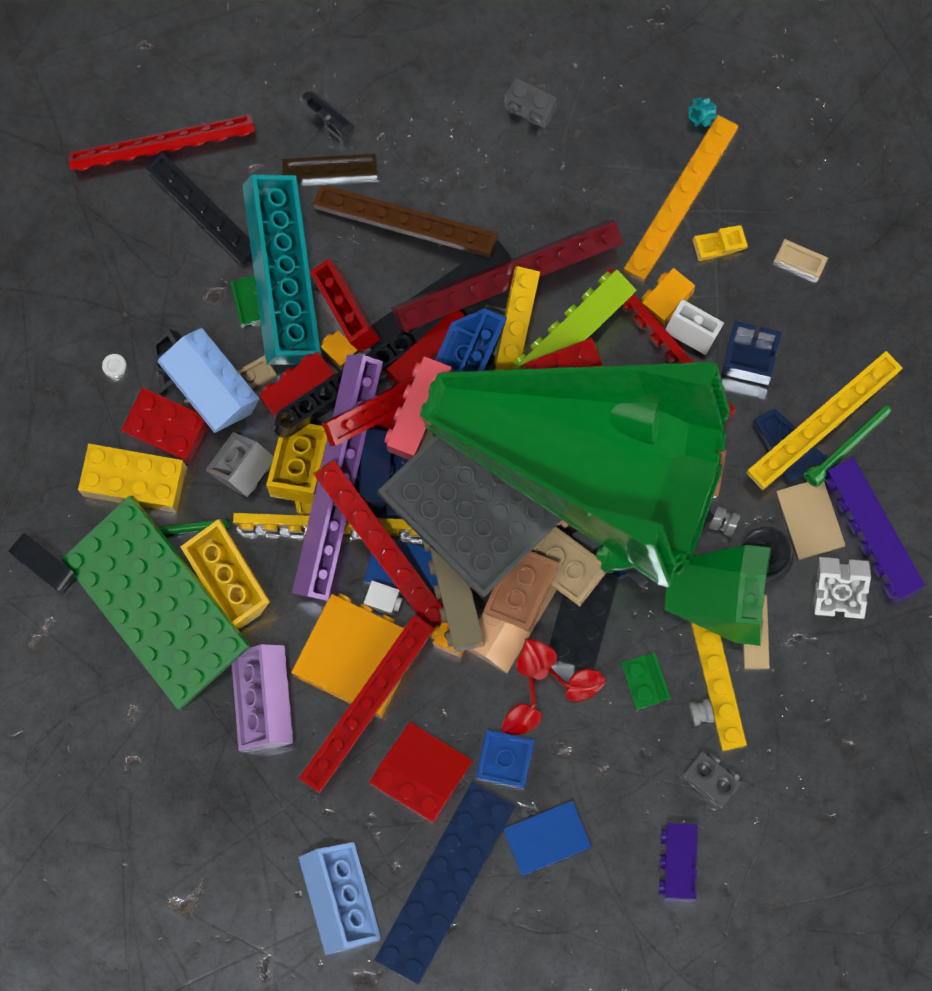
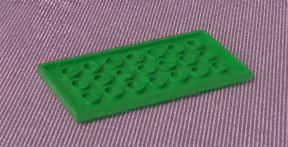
M128 496L61 559L77 575L76 579L177 710L185 707L251 647L134 496Z

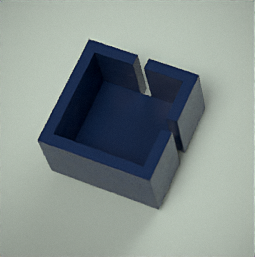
M734 321L721 374L769 385L782 332L760 327L758 337L753 338L756 326Z

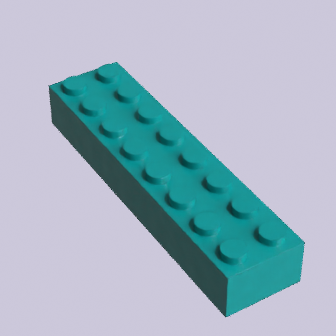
M251 174L242 187L266 365L300 364V360L307 354L311 353L313 355L317 351L321 356L296 175Z

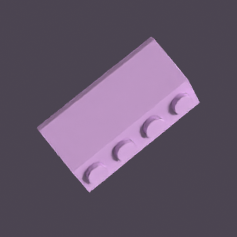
M261 644L251 647L232 663L239 751L277 748L292 744L293 731L291 726L285 646Z

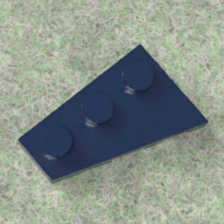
M776 409L753 420V424L769 451L796 429ZM814 446L789 467L783 475L788 483H791L803 477L804 473L811 466L820 465L829 456L824 455Z

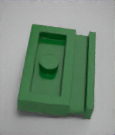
M254 275L243 277L236 281L231 280L241 327L261 323Z
M655 652L621 663L636 711L671 700Z

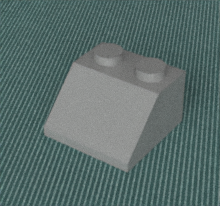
M233 432L205 471L234 491L248 497L256 489L257 483L263 475L270 470L274 456L258 442Z

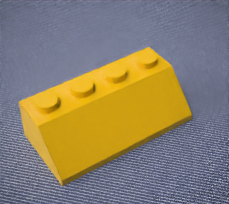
M220 519L180 546L204 587L237 629L243 628L261 615L270 601Z

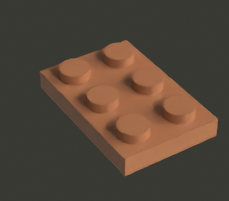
M534 552L528 553L493 588L483 611L484 614L530 632L559 567V563Z

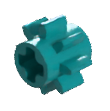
M701 97L694 99V104L688 106V118L695 123V126L703 125L706 127L711 125V120L717 118V106L710 101L709 97L703 100Z

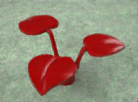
M526 638L522 651L516 661V669L520 674L527 676L529 679L531 704L528 706L525 703H520L514 706L503 720L501 726L502 733L511 735L524 734L535 729L540 723L541 712L538 709H534L536 706L534 678L537 680L544 679L549 672L567 688L565 692L567 699L580 702L595 696L604 686L606 677L597 670L587 668L577 671L571 676L569 682H566L552 669L557 660L554 649L545 643Z

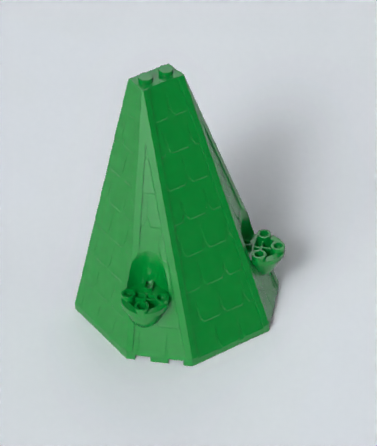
M711 362L437 373L435 381H432L430 384L429 396L426 403H423L420 416L427 430L579 532L602 544L603 546H600L597 552V560L601 561V570L603 572L612 573L614 570H627L634 567L657 584L669 587L672 584V576L678 577L682 573L684 566H681V564H689L692 561L722 472V465L719 464L721 453L718 451L723 452L725 450L727 433L724 432V424L726 419L729 418L730 408L718 365Z

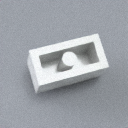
M682 299L665 330L674 338L706 355L724 322Z

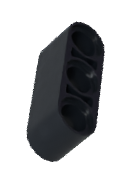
M25 533L8 550L11 555L60 594L67 589L77 576Z

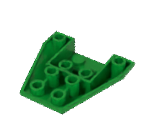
M746 544L693 555L692 561L689 564H681V566H684L682 573L678 577L672 576V584L666 587L664 610L732 642L761 646L762 613L771 547Z

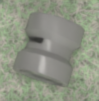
M718 506L709 528L715 531H724L725 535L732 537L741 515L735 512L729 513L725 508Z

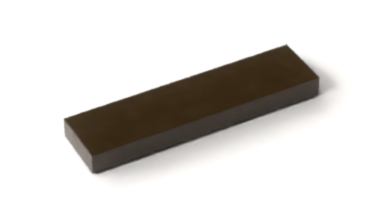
M376 153L282 159L283 175H296L297 183L377 178Z

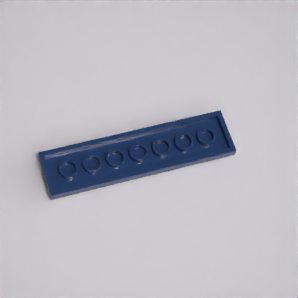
M473 782L470 784L375 957V961L418 985L420 984L516 807L515 805Z

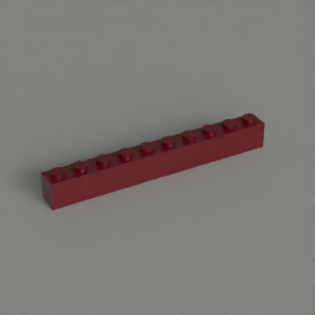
M606 220L392 306L391 309L399 330L406 332L510 290L516 266L539 271V277H542L621 245L623 241L616 221Z

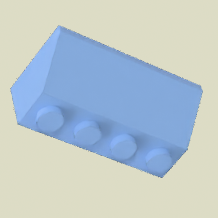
M202 328L183 336L157 361L214 433L252 415L259 397Z
M351 842L320 848L300 856V865L325 955L381 940L355 843Z

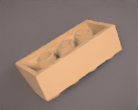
M550 585L530 632L488 616L483 612L479 619V625L484 646L467 651L508 674L523 648L525 639L530 637L557 589Z

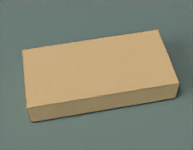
M784 239L774 262L818 281L828 258Z

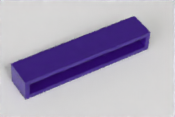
M853 457L829 469L825 476V484L830 492L834 491L838 500H836L839 510L848 516L850 530L854 535L858 534L863 553L866 556L869 555L874 563L872 564V569L878 578L881 577L885 585L883 588L888 598H893L895 603L921 591L925 584L855 458Z

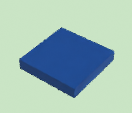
M486 729L475 778L524 789L535 740Z

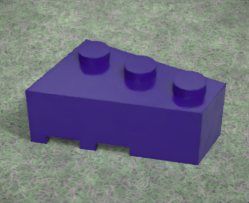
M667 823L666 829H661L660 844H665V854H660L659 869L664 870V880L659 879L658 894L663 895V901L693 903L696 900L697 894L695 892V878H697V824Z

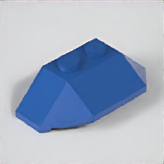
M484 308L452 322L435 361L451 366L452 372L484 371L507 318Z

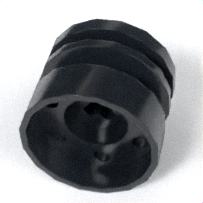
M773 527L756 528L748 533L741 545L764 546L773 549L772 555L774 557L772 560H769L766 580L772 581L783 577L790 570L794 562V550L791 542L781 531Z

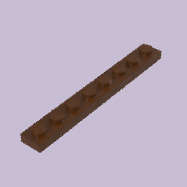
M323 184L320 185L313 202L314 209L489 258L498 239L496 232Z

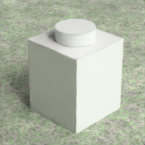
M371 581L364 605L376 612L393 617L395 611H400L403 598L400 597V590Z

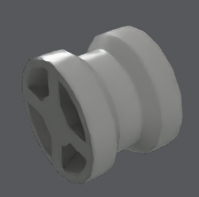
M705 698L699 703L689 702V710L694 726H699L701 722H714L709 698Z

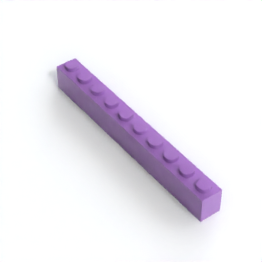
M347 354L333 417L375 396L383 361L365 355ZM367 430L337 446H330L327 439L321 467L334 459L354 486ZM319 481L316 486L292 593L328 601L347 519Z

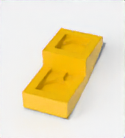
M742 225L721 228L716 233L698 235L692 239L698 261L725 256L748 247Z

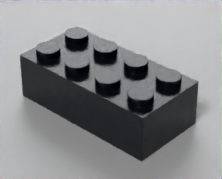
M606 573L580 607L565 595L562 596L549 645L557 655L554 665L575 671L587 668L595 670L619 576Z

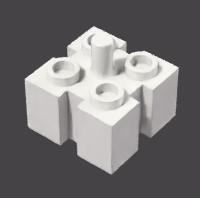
M819 557L818 582L815 584L814 592L815 615L835 616V611L844 612V617L864 619L867 605L866 594L869 592L871 579L869 561L849 559V564L846 565L840 564L838 558Z

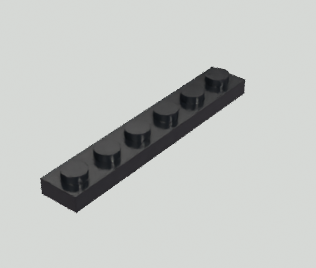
M163 152L145 167L146 171L241 265L252 257L249 237Z

